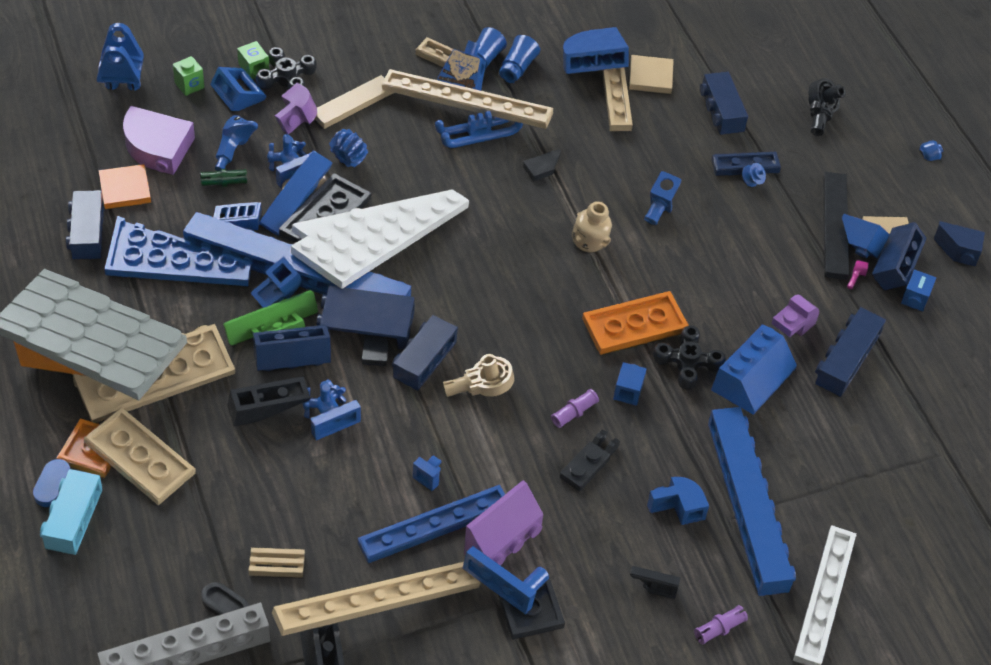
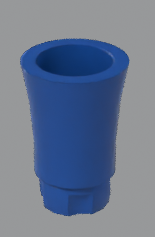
M484 28L476 43L480 44L476 57L486 61V69L491 61L506 48L507 41L505 37L494 28Z
M518 35L514 38L511 49L499 71L501 78L506 82L515 83L524 74L531 62L540 54V47L534 39L526 35Z

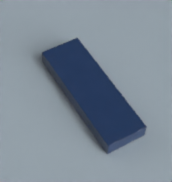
M777 152L713 154L711 158L715 176L742 175L743 168L747 165L751 166L753 163L761 164L765 173H780L781 170Z

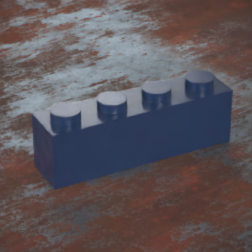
M860 307L856 315L851 314L845 325L847 329H841L835 340L837 344L835 346L831 344L825 355L826 361L821 360L815 370V373L818 374L815 384L841 397L881 335L886 319Z

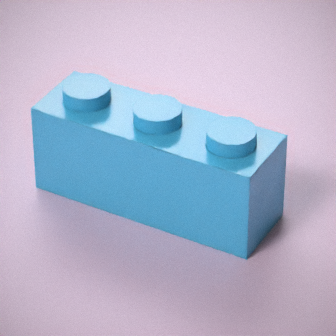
M69 469L66 478H62L59 484V495L50 505V516L47 522H43L40 529V537L43 539L45 549L76 555L103 490L100 475Z

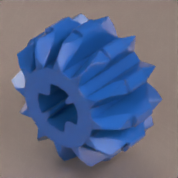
M350 129L338 131L329 143L330 150L335 154V158H338L340 163H345L348 167L359 165L368 153L367 145L362 141V138Z

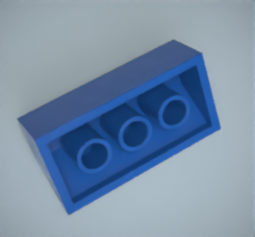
M762 324L719 368L711 391L754 415L797 367L784 336L773 328Z

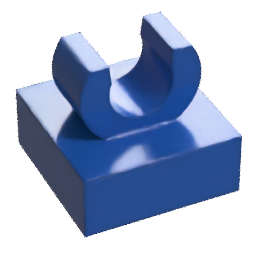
M434 455L428 461L419 457L413 463V478L433 491L439 485V472L441 471L439 465L442 461Z

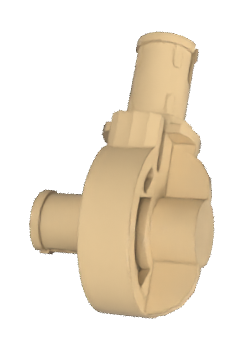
M486 354L473 368L465 370L466 374L463 377L443 382L447 397L467 391L472 393V396L478 394L497 396L511 388L514 383V373L509 361L501 357H495L493 354Z

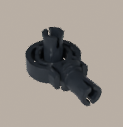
M828 78L816 80L809 86L808 101L811 106L810 115L813 117L810 132L815 136L824 135L826 122L832 120L833 113L837 112L840 107V98H844L846 95L844 86L841 84L835 85Z

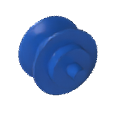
M753 163L751 166L747 165L743 168V180L749 187L765 182L766 173L761 164Z

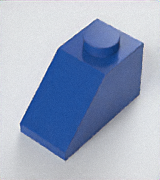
M844 214L842 220L849 244L856 249L855 253L863 258L871 256L878 259L890 234L879 224Z

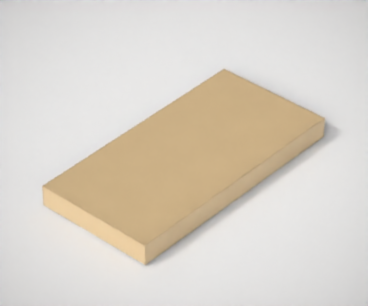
M122 407L84 437L86 445L157 505H160L190 479L196 471L192 465Z

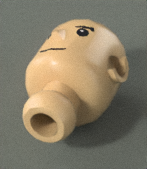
M593 202L587 209L577 214L572 231V239L575 245L582 251H599L611 241L609 235L612 223L608 216V207L604 203Z

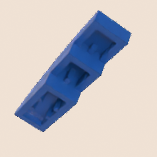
M313 150L276 197L259 224L279 236V228L314 192L319 181L331 168L332 162Z

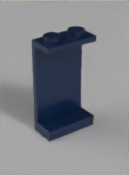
M329 286L327 295L323 294L321 309H323V314L318 315L317 326L326 325L329 330L397 338V349L405 350L406 344L409 341L415 312V297Z

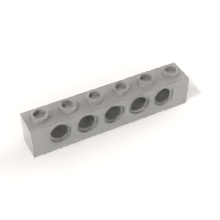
M260 602L99 652L100 665H197L270 642L269 624Z

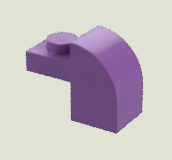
M296 83L281 96L286 107L276 114L275 117L283 132L290 134L304 121L310 124L315 119L317 107L306 87Z
M795 295L790 299L788 306L773 317L771 324L789 337L794 333L802 336L816 324L819 309L801 295Z

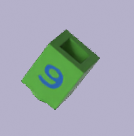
M257 41L237 48L238 64L252 79L256 78L259 70H269V57Z
M192 56L173 64L174 82L185 96L205 88L203 69Z

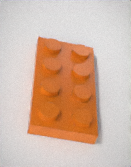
M671 291L584 312L582 317L600 355L679 335L686 326H689Z

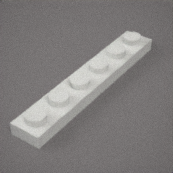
M832 525L830 527L793 661L805 665L822 664L856 533Z

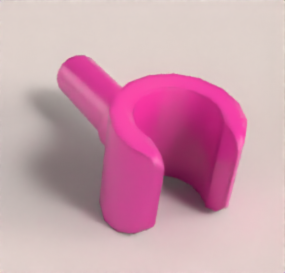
M856 261L852 277L847 285L848 289H853L859 275L866 276L868 262Z

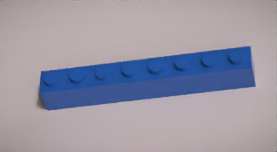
M741 407L712 410L708 426L758 595L788 593L793 582L796 580V573L794 567L790 566L788 561V547L781 538V524L779 521H776L774 516L775 505L772 499L769 500L768 483L761 474V460L755 455V441L748 432V419L746 416H743Z

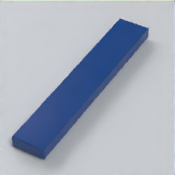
M497 485L359 537L358 544L369 564L466 527L502 498L505 493L501 486Z

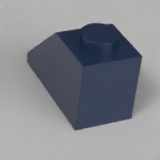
M940 221L934 235V240L953 261L976 267L982 253L985 232Z

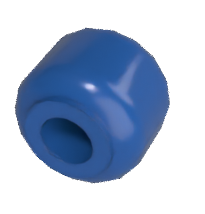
M934 140L921 144L919 149L923 157L928 161L938 160L942 157L941 152H943L941 144H937Z

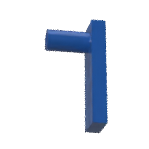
M474 546L466 552L462 568L524 614L532 608L536 591L549 579L548 572L542 567H537L522 582Z

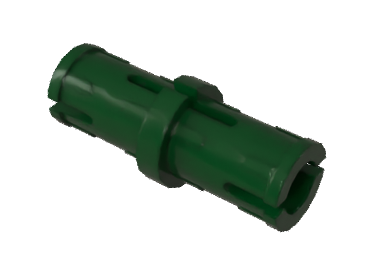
M220 169V171L200 172L201 187L209 185L227 187V184H247L246 169L231 171Z

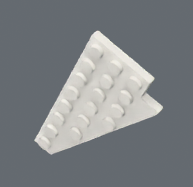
M448 190L364 209L355 208L350 212L295 223L292 225V232L302 240L291 246V254L343 289L467 209L469 200L454 190Z

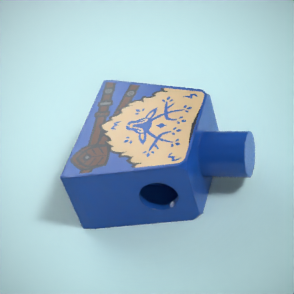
M468 40L464 52L454 49L437 80L481 91L486 61L476 57L480 44Z

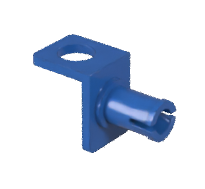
M661 171L650 191L651 207L644 217L647 223L657 225L663 211L671 213L672 199L681 184L680 178ZM663 180H671L673 188L663 190L660 184Z

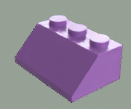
M521 481L466 526L465 555L474 546L501 566L509 554L518 552L527 539L530 537L534 538L542 530L543 512L525 481Z

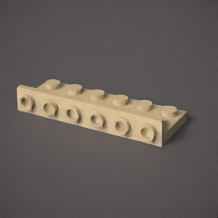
M203 325L193 332L184 334L187 337L188 343L139 401L88 376L73 374L75 387L79 390L91 422L97 423L108 419L121 407L128 412L235 374L234 365L216 325Z

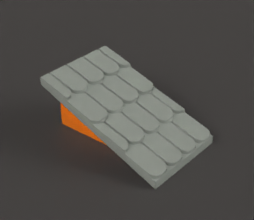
M43 269L38 274L39 276H36L25 290L0 313V335L14 342L21 366L88 376L138 401L188 343L186 335L182 334L180 330L150 319V315L114 302L106 295L80 286L79 282Z

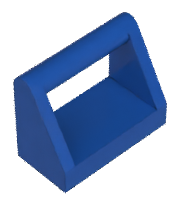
M218 67L210 83L231 111H240L262 102L266 98L263 91L243 68ZM242 79L251 91H244L236 80Z

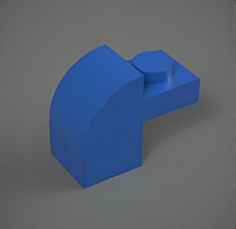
M283 256L265 271L269 278L255 288L251 294L264 308L280 302L284 298H290L299 288L302 278Z
M671 477L669 487H658L650 491L647 503L650 513L675 508L681 525L705 520L709 509L708 501L701 487L694 481L684 477Z

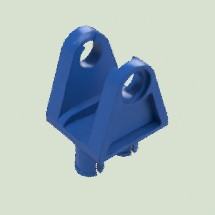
M114 23L108 29L101 52L97 82L105 83L107 89H110L111 83L112 90L116 89L119 83H127V88L132 90V84H134V90H138L141 87L140 77L144 53L130 28L122 23ZM121 31L124 37H116L113 33Z

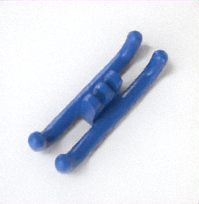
M486 111L484 117L482 113H477L475 120L474 115H469L468 123L444 127L443 121L437 120L435 128L441 135L443 145L449 148H457L511 136L522 128L523 123L515 122L510 127L492 131L491 126L501 125L511 120L492 117L491 112ZM464 132L469 134L466 137L450 139V135Z

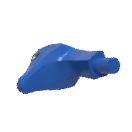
M232 116L225 123L221 143L215 156L218 159L215 166L216 171L225 169L226 165L232 161L236 147L244 145L252 133L258 129L256 122L247 121L240 116Z

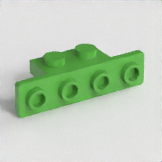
M311 290L225 322L223 325L228 343L235 345L253 338V333L305 327L302 318L318 312L314 292Z

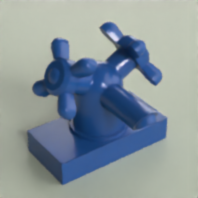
M288 134L283 136V151L274 152V143H270L267 155L271 171H274V161L282 162V165L276 167V181L281 189L283 183L291 179L311 154L306 155L302 150L306 145L304 141L301 143L294 141Z
M329 379L321 382L320 397L310 398L309 401L302 403L305 410V418H310V408H317L320 412V415L311 418V433L315 440L361 422V406L357 400L344 404L346 399L342 394L346 391V388L333 385ZM337 398L344 405L339 407L335 399Z

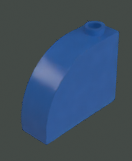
M616 27L580 32L569 37L564 42L563 68L566 74L629 67V47Z

